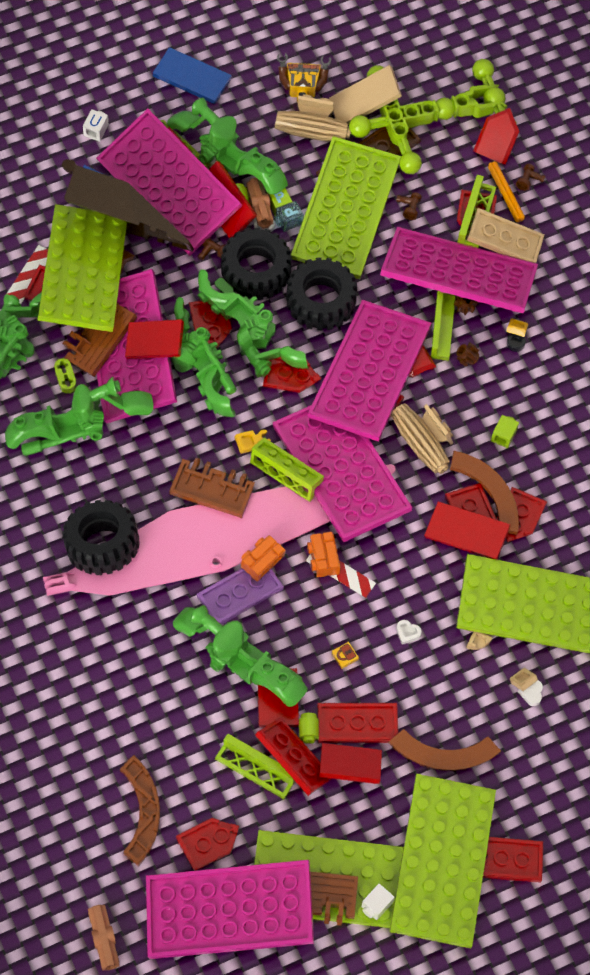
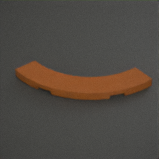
M453 451L450 470L462 473L481 483L482 487L496 504L498 520L510 524L511 527L508 533L517 535L519 525L517 505L513 494L502 477L483 461L471 455Z
M403 729L388 742L403 757L420 764V766L441 771H459L484 764L501 752L489 736L467 748L443 750L419 742Z
M133 755L120 768V772L129 780L137 795L139 823L133 839L123 851V854L139 867L155 842L160 822V805L156 786L148 770Z

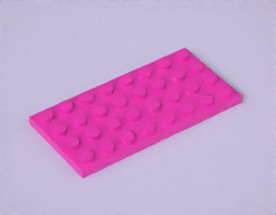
M148 108L96 157L114 178L128 182L189 240L194 248L193 252L184 250L189 256L243 206Z
M397 227L380 275L524 314L538 264Z
M153 269L121 278L119 281L117 304L136 314L137 318L134 322L163 320ZM127 331L97 373L98 386L107 384L108 380L114 377L115 381L118 380L121 386L120 396L122 393L129 391L151 393L153 410L177 403L170 357L127 359L125 357ZM103 398L101 399L104 421L106 423L130 417L123 409H119Z
M362 300L311 405L308 417L379 442L430 331L431 322Z
M311 405L272 422L274 430L289 454L324 476L323 482L315 488L314 495L343 542L412 511L411 504L369 438L309 418L308 412Z
M309 860L146 876L147 948L149 959L314 944Z

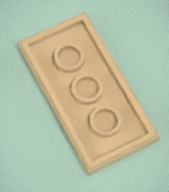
M388 65L331 96L329 99L331 102H334L333 112L335 119L349 125L353 117L357 115L366 116L402 97L393 68Z
M477 208L467 241L502 255L536 263L545 234Z

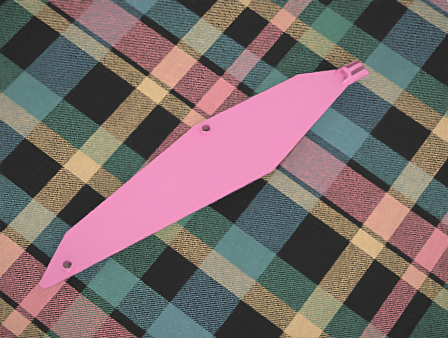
M392 464L386 465L392 475L395 472V466ZM286 486L252 493L242 518L200 504L168 511L138 529L140 545L134 558L131 557L132 561L128 565H124L123 569L115 570L112 574L108 575L107 573L96 575L95 573H85L84 570L80 571L75 567L68 572L43 577L47 596L69 591L115 595L223 572L241 564L242 555L248 550L252 551L255 548L256 542L262 537L265 539L270 535L277 543L282 545L331 521L315 495L313 500L309 502Z

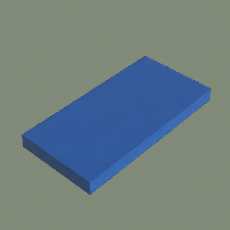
M170 47L153 71V77L199 98L203 97L206 101L216 104L232 79V75Z

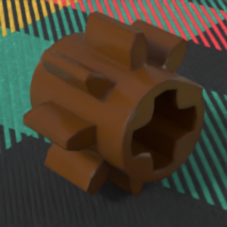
M457 296L454 305L457 306V312L466 315L469 311L471 313L474 312L478 302Z
M471 342L468 345L462 344L456 352L457 360L465 367H467L468 363L474 365L479 359V349Z

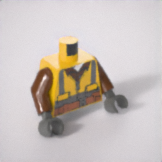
M285 53V61H281L279 54L277 55V61L280 63L278 67L279 80L285 90L289 91L291 97H297V103L298 95H311L314 98L316 92H319L325 86L329 72L327 68L332 62L331 57H329L328 63L323 62L324 55L321 57V63L323 64L321 68V65L287 63V66H285L288 55Z

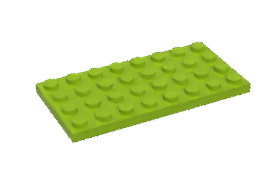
M333 136L295 241L291 259L305 263L309 259L314 261L320 257L321 260L330 258L333 262H341L342 267L347 266L355 278L361 279L401 156Z
M55 204L38 321L113 332L126 221L93 210Z
M467 554L456 628L590 654V578Z
M416 774L390 932L472 948L495 801V789Z
M258 830L254 865L309 860L311 872L358 876L354 919L345 918L346 909H343L342 923L390 928L394 902L378 920L366 916L361 906L362 901L378 884L382 885L394 897L396 896L404 847ZM322 907V916L313 915V919L324 920L326 907ZM330 907V921L336 922L338 908Z

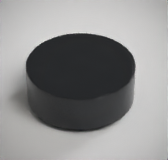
M516 334L508 336L507 347L511 351L519 352L524 349L525 337Z

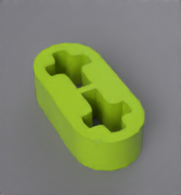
M64 358L58 359L54 364L60 390L63 393H72L76 389V379L71 363ZM64 365L66 373L62 372L60 366ZM65 379H68L70 383L69 387H67V385L65 384Z

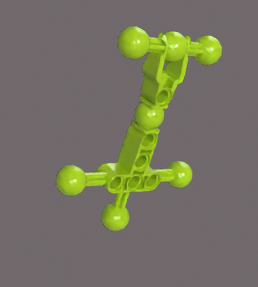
M479 59L474 63L472 72L476 79L483 82V85L472 86L469 91L460 93L455 97L451 96V99L440 98L437 101H422L400 106L398 99L380 108L382 117L368 119L363 115L353 117L349 123V130L353 136L363 138L372 129L386 127L391 142L399 146L402 154L399 160L401 170L406 174H415L420 170L422 161L417 153L411 151L407 140L408 128L430 124L433 121L437 122L438 118L448 120L452 116L456 118L457 116L472 115L475 118H480L493 113H499L507 108L505 93L502 89L498 88L499 85L494 84L492 79L494 65L487 59ZM380 65L371 67L367 72V77L385 67ZM483 97L485 104H478L475 99Z

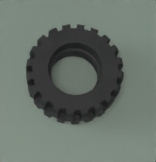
M248 228L244 229L242 233L239 231L234 234V238L230 237L227 240V244L222 249L221 274L223 279L233 287L234 292L236 291L242 297L246 296L248 299L257 297L258 300H263V297L271 298L274 296V293L278 294L282 291V287L287 285L290 278V248L286 246L287 243L284 239H280V235L275 232L272 234L268 229L260 230V228H254V230H250ZM259 255L270 260L273 266L264 272L254 273L245 270L239 263L248 256Z
M321 257L316 258L314 261L309 259L305 261V264H299L296 270H293L287 282V307L291 311V316L294 319L297 318L299 324H306V328L312 329L314 327L322 331V328L331 330L333 326L339 327L343 325V321L347 322L355 310L357 283L355 282L354 275L350 273V269L347 266L342 267L341 262H333L330 258L321 260ZM325 285L334 289L339 296L331 302L318 303L309 299L305 292L313 286Z
M95 500V503H85L82 508L79 506L75 509V513H71L67 518L68 521L64 523L62 537L70 562L80 571L84 570L85 573H95L96 575H102V573L112 574L115 570L123 569L124 565H128L132 561L131 557L134 558L137 554L140 542L136 521L127 507H123L120 503L115 502L114 504L110 500H105V502ZM111 531L116 533L111 540L105 543L91 544L86 542L90 536L97 532Z

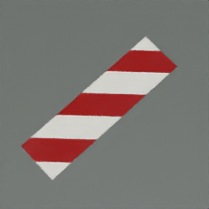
M40 245L37 246L7 292L8 295L16 296L20 304L24 300L23 296L39 264L46 266L48 249Z
M312 554L306 559V562L311 564L310 560L313 559ZM339 561L340 574L332 575L331 577L366 598L376 583Z

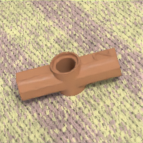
M251 178L246 182L250 205L257 214L256 221L258 226L262 227V229L269 228L273 224L269 195L265 193L263 184L258 178Z
M93 906L88 909V915L93 929L91 932L95 949L98 950L102 971L112 970L120 966L115 948L116 941L113 928L109 923L106 906Z

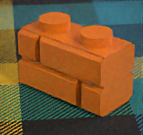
M333 532L312 534L310 542H307L308 553L313 556V559L310 560L312 571H316L318 578L340 574V563Z
M270 535L265 539L262 537L256 542L255 548L252 551L248 550L242 555L241 568L258 582L285 556L286 550Z

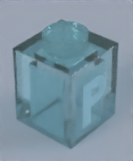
M294 201L276 208L274 219L277 226H280L283 232L300 226L303 222L304 214L298 203Z

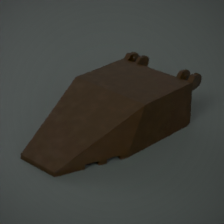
M66 159L62 162L63 169L67 173L72 174L64 197L67 202L78 205L82 209L93 210L126 221L127 233L148 240L150 236L158 238L157 242L163 244L165 240L173 242L172 246L193 252L194 248L189 240L128 182L77 166L74 160Z

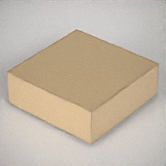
M523 668L510 678L511 684L522 691L538 681L537 676L526 668Z

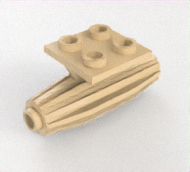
M298 95L297 110L299 111L277 112L275 129L288 134L320 141H331L333 136L344 140L350 138L348 124L329 117L333 115L334 102H331L330 99H315L311 95Z
M405 403L396 407L391 416L401 436L417 457L434 473L442 474L447 471L450 461L440 442L447 441L451 446L453 444L451 439L453 434L445 422L441 423L442 420L435 408L432 407L430 409L427 404L424 405L426 412L421 418Z

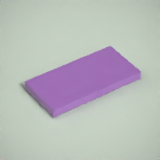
M241 568L197 593V598L202 605L207 607L209 615L213 616L222 625L282 591L284 586L272 569L257 582L249 573Z

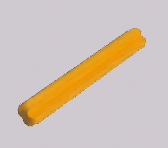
M496 161L489 163L488 169L515 222L523 221L525 215Z

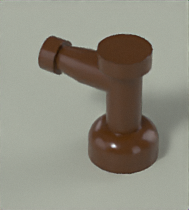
M525 164L523 176L517 180L516 187L522 191H527L531 185L529 178L543 182L545 175L535 172V167L532 164Z
M414 192L411 194V197L397 195L396 202L410 204L403 212V216L408 220L417 219L418 212L416 207L422 198L419 193Z
M209 237L202 244L204 248L197 257L204 260L205 256L213 249L217 252V256L221 258L222 249L226 244L220 246Z

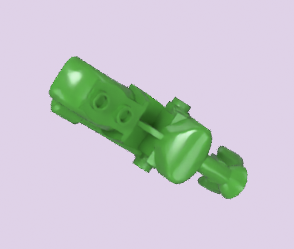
M202 97L193 103L192 112L180 111L167 120L170 128L180 130L181 132H185L189 128L194 129L205 120L211 124L209 134H203L199 137L202 144L199 155L201 163L208 164L215 157L216 161H220L228 173L231 172L235 176L237 174L239 176L250 174L258 178L269 194H277L288 186L286 176L281 167L272 159L259 153L257 147L245 152L236 146V140L239 137L235 132L237 126L236 119L232 116L219 118L207 106L205 98Z
M202 269L199 271V294L197 296L202 302H207L217 315L220 313L225 320L234 318L239 322L240 328L237 333V341L240 352L247 356L255 368L256 377L266 376L271 370L272 362L269 360L279 357L292 367L308 368L305 353L294 350L289 346L259 353L257 349L266 350L271 337L276 333V325L272 322L273 314L271 311L262 310L264 303L255 306L254 302L257 300V297L248 299L246 296L243 298L236 294L233 287L223 278H218L215 281V287L222 293L215 291L208 280L207 271Z
M42 292L35 296L29 303V306L21 307L20 301L16 296L4 295V305L0 311V379L2 377L5 378L11 368L20 370L21 366L17 365V362H27L26 357H31L34 354L33 344L26 339L29 335L27 327L21 324L17 318H38Z
M178 297L174 306V314L176 320L182 319L184 321L181 356L170 357L178 372L183 373L192 368L199 370L196 373L201 384L198 386L202 397L206 395L207 400L204 401L209 411L213 409L215 414L235 417L236 414L230 405V399L219 394L222 385L229 395L237 390L230 375L224 371L227 366L226 362L221 364L219 361L223 359L221 350L217 351V342L208 343L211 335L207 329L200 327L196 331L190 332V334L186 333L191 328L189 324L190 313L184 308L183 298Z
M111 377L107 384L91 391L86 385L80 384L75 389L72 409L69 412L56 415L49 405L46 406V410L25 413L17 418H13V421L5 431L6 445L11 449H15L28 438H48L42 441L36 440L22 444V453L28 456L70 440L76 442V438L82 437L84 440L87 438V435L94 441L100 440L103 435L104 419L103 412L99 411V404L102 398L119 409H123L130 416L150 415L153 411L152 395L145 391H129L122 393L120 396L121 386L118 380L115 381L114 377Z
M205 605L197 608L186 607L174 619L173 627L189 637L196 634V632L202 633L208 629L215 635L213 643L210 642L205 648L211 658L209 665L216 672L223 670L227 664L232 673L238 675L248 684L254 683L255 685L266 687L288 707L296 705L307 692L308 688L300 675L282 663L272 660L269 652L263 653L247 642L249 636L244 632L243 626L238 620L227 622L223 626L213 616L209 615Z

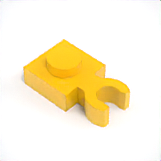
M253 430L236 434L234 438L240 453L251 452L252 447L263 439L262 436H266L267 430H261L256 435Z

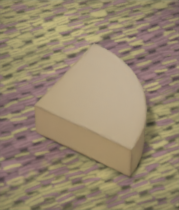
M473 632L466 648L471 650L485 648L490 644L493 637L484 633Z

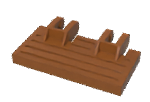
M116 304L113 332L85 328L81 334L82 336L71 331L69 335L79 343L77 346H74L69 341L62 343L66 348L76 353L74 355L68 352L64 359L69 360L74 366L95 377L127 333L129 322L136 320V314Z
M195 458L191 469H189L190 461L182 459L170 488V495L239 518L243 517L255 486V482L249 480L246 482L247 474L243 473L239 484L236 485L233 484L236 477L235 470H231L227 481H225L226 473L211 468V462L207 461L203 472L200 473L197 472L200 465L199 458Z
M310 871L313 915L322 916V907H326L324 924H329L331 917L330 907L338 908L337 925L342 926L343 909H346L345 918L354 919L358 876Z

